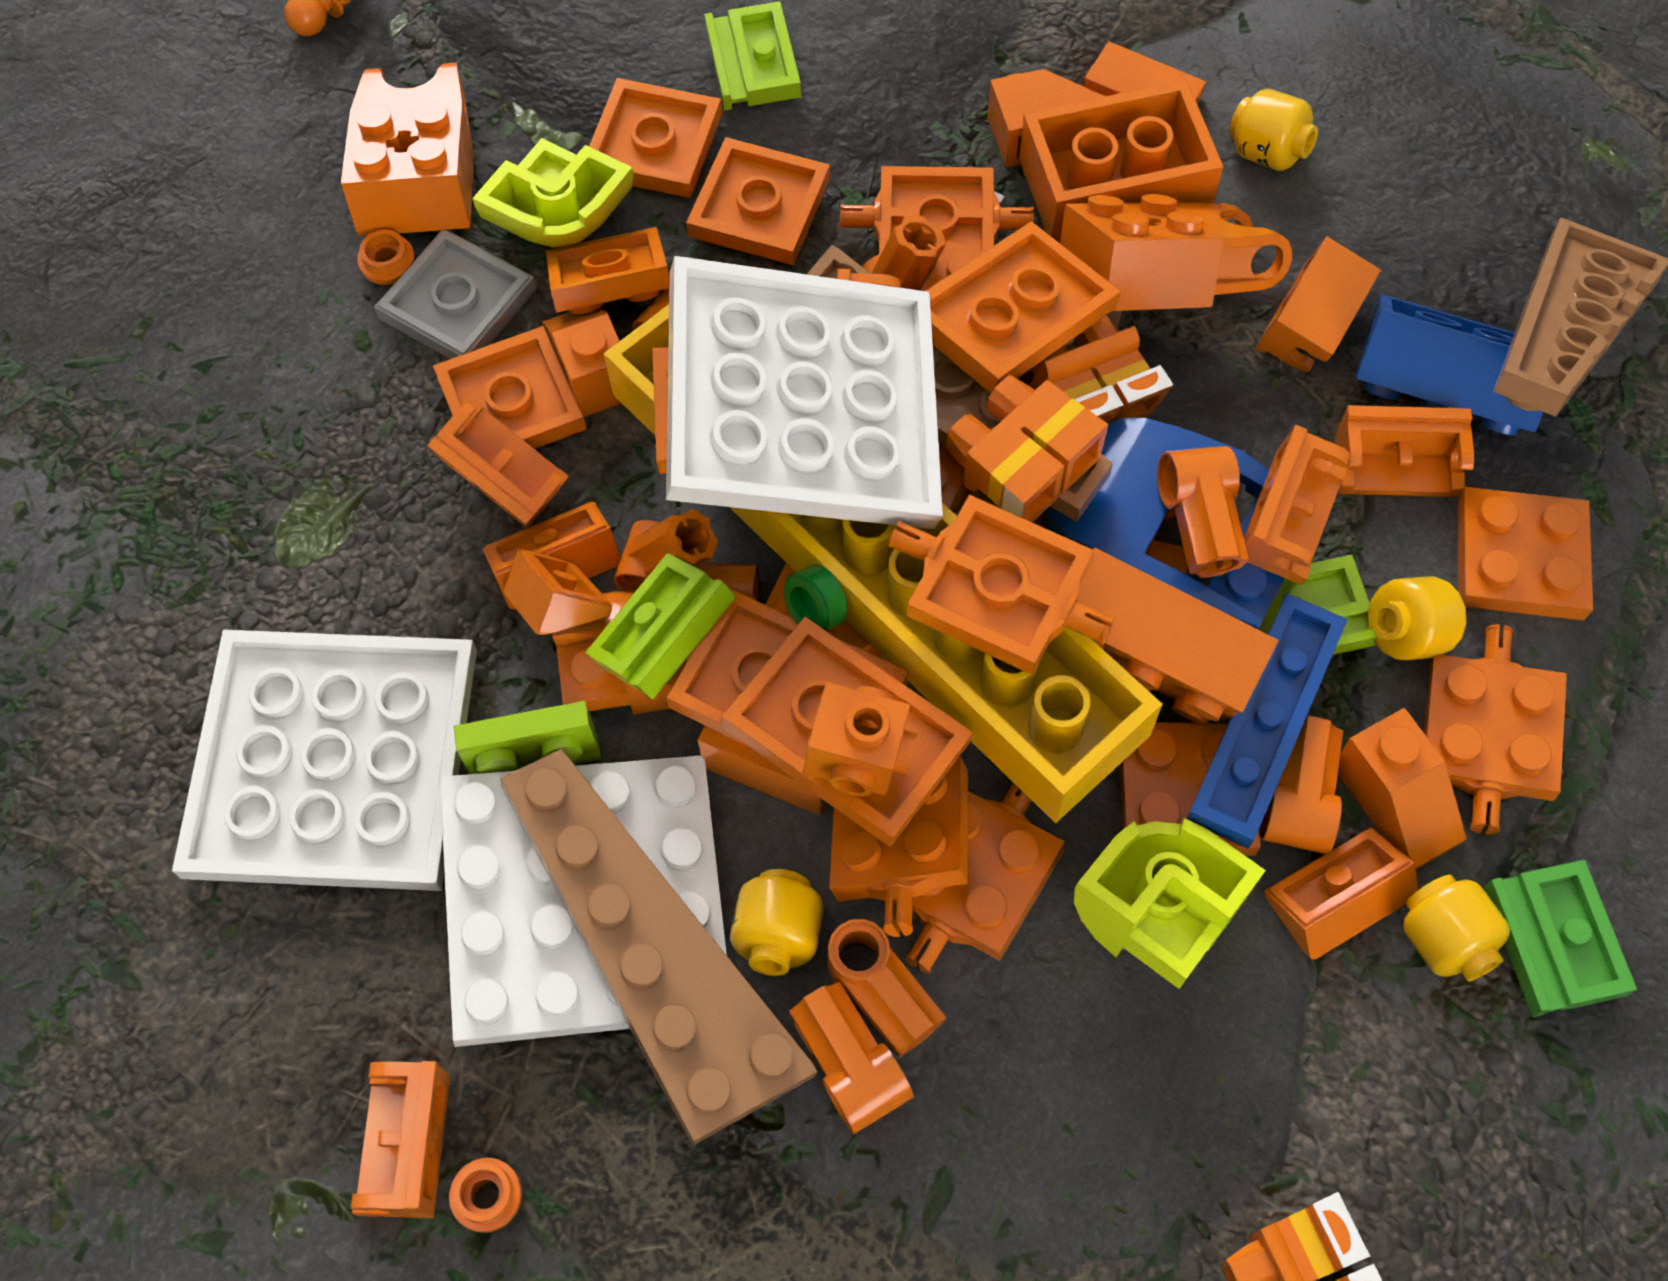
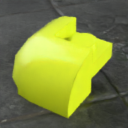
M541 138L518 166L505 160L472 199L481 218L527 241L549 247H564L581 242L604 223L632 189L633 167L587 145L576 155Z
M1186 818L1183 819L1181 824L1153 821L1137 825L1133 821L1112 839L1078 881L1074 892V905L1081 921L1089 932L1113 956L1117 957L1124 948L1180 989L1229 924L1266 870L1210 830Z

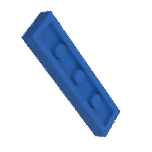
M1286 594L1268 632V635L1279 641L1243 713L1230 718L1186 819L1247 849L1251 846L1348 619L1291 594Z

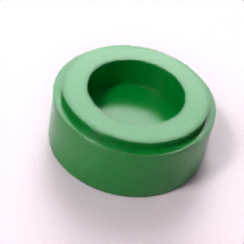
M811 564L787 577L784 585V599L787 609L797 625L804 617H807L825 631H829L844 622L847 615L846 598L839 582L829 570L821 565Z

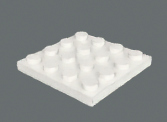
M674 256L670 270L666 500L897 525L902 520L913 527L935 529L943 517L930 292Z
M223 630L172 872L180 879L442 891L445 871L440 777L459 775L461 758L456 751L453 726L467 722L477 654L473 640Z
M700 755L576 766L726 954L705 759ZM514 771L440 777L454 1046L460 1047L630 1029L501 787L500 778Z

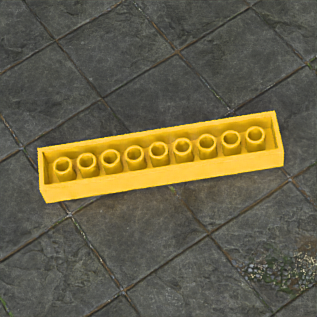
M669 304L603 353L613 395L654 435L655 410L652 348L669 347ZM942 503L943 517L936 528L917 529L937 537L942 530L955 521L957 515ZM729 507L795 572L811 564L821 565L829 570L839 582L846 598L847 615L845 620L888 662L909 671L908 681L934 706L973 732L971 742L1055 823L1151 736L1162 703L1087 636L1065 627L1063 632L1049 643L1032 675L907 617V603L923 577L924 562L888 546L896 525Z

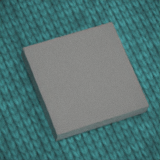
M443 229L379 300L374 309L378 319L445 357L452 359L490 345L535 292L537 287L532 275L449 230Z

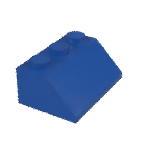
M1380 294L1356 368V379L1366 382L1364 386L1365 391L1391 400H1398L1400 394L1404 393L1424 399L1422 407L1471 409L1472 414L1483 417L1481 425L1507 435H1516L1519 428L1536 432L1543 412L1540 410L1526 411L1511 404L1505 396L1493 392L1514 332Z

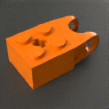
M457 63L442 64L430 81L414 88H396L387 84L382 68L366 69L362 74L350 109L341 186L357 236H367L377 230H392L399 234L470 228L475 154L466 100Z
M1160 194L1143 195L1141 202H1123V200L1112 196L1094 195L1088 198V203L1065 204L1060 244L1121 291L1117 305L1112 311L1212 307L1214 295L1261 291L1272 288L1283 279L1292 262V248L1290 242L1284 236L1267 228L1252 227L1253 223L1250 216L1234 205L1226 203L1177 202L1176 199L1170 196ZM1234 219L1236 221V224L1230 223L1226 220ZM1274 245L1276 257L1272 266L1263 273L1253 274L1251 262L1255 253L1263 246Z

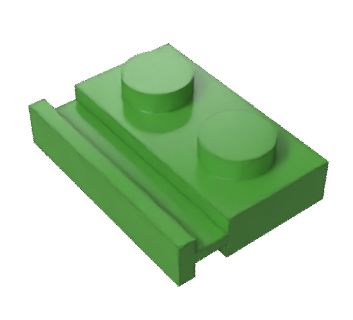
M1585 859L1521 873L1517 877L1508 879H1492L1484 887L1489 898L1509 924L1510 934L1505 946L1532 1017L1541 1016L1547 1012L1560 1009L1563 1011L1626 997L1637 990Z

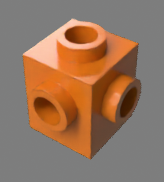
M826 681L807 745L803 773L829 780L832 787L849 795L868 796L873 792L886 796L893 772L907 776L918 733L904 730L911 704L896 701V698L891 693L880 688L862 686L852 689Z

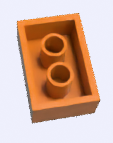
M1187 79L1028 112L1023 115L1019 161L1045 232L1059 243L1065 204L1088 203L1090 196L1106 195L1119 198L1123 202H1141L1143 195L1160 194L1170 196L1176 199L1177 202L1214 203L1223 164Z
M1094 547L1092 564L1080 584L1078 602L1111 617L1114 616L1116 619L1104 645L1099 644L1100 642L1093 641L1149 692L1152 689L1175 700L1171 709L1188 720L1207 726L1210 720L1219 723L1243 713L1279 640Z

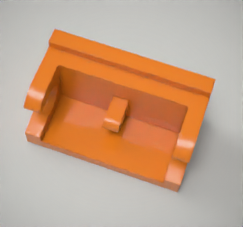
M1326 236L1302 267L1255 348L1264 354L1267 351L1286 364L1303 372H1310L1315 361L1308 355L1300 353L1296 348H1301L1307 351L1310 356L1327 362L1334 354L1380 274L1381 269Z
M467 400L463 403L436 437L434 436L427 445L435 456L526 528L531 526L569 479L566 473L557 468L497 420L475 400L471 402Z
M1348 405L1334 436V444L1341 446L1351 454L1347 467H1343L1347 469L1338 493L1459 497L1465 487L1464 470H1473L1474 467L1471 409Z
M1295 424L1277 449L1246 529L1244 540L1249 557L1247 563L1302 585L1309 575L1310 565L1339 487L1347 472V469L1343 467H1347L1351 454L1341 446L1307 433L1308 429Z
M436 1061L370 1063L368 1078H370L371 1092L357 1193L352 1194L350 1208L352 1209V1214L372 1217L434 1218L451 1077Z

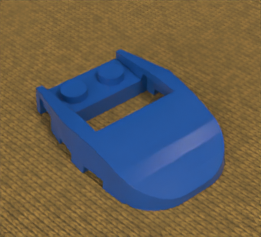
M1138 417L1122 418L1108 422L1107 424L1109 425L1102 455L1113 463L1110 477L1077 522L1049 506L1043 512L1045 529L1092 550L1095 547L1259 629L1285 578L1246 563L1240 569L1229 571L1221 576L1212 577L1208 586H1205L1145 553L1170 511L1162 503L1157 485L1158 460L1163 452L1227 446L1232 449L1238 461L1240 482L1246 485L1245 491L1255 497L1241 523L1243 536L1269 470L1240 449L1174 425Z

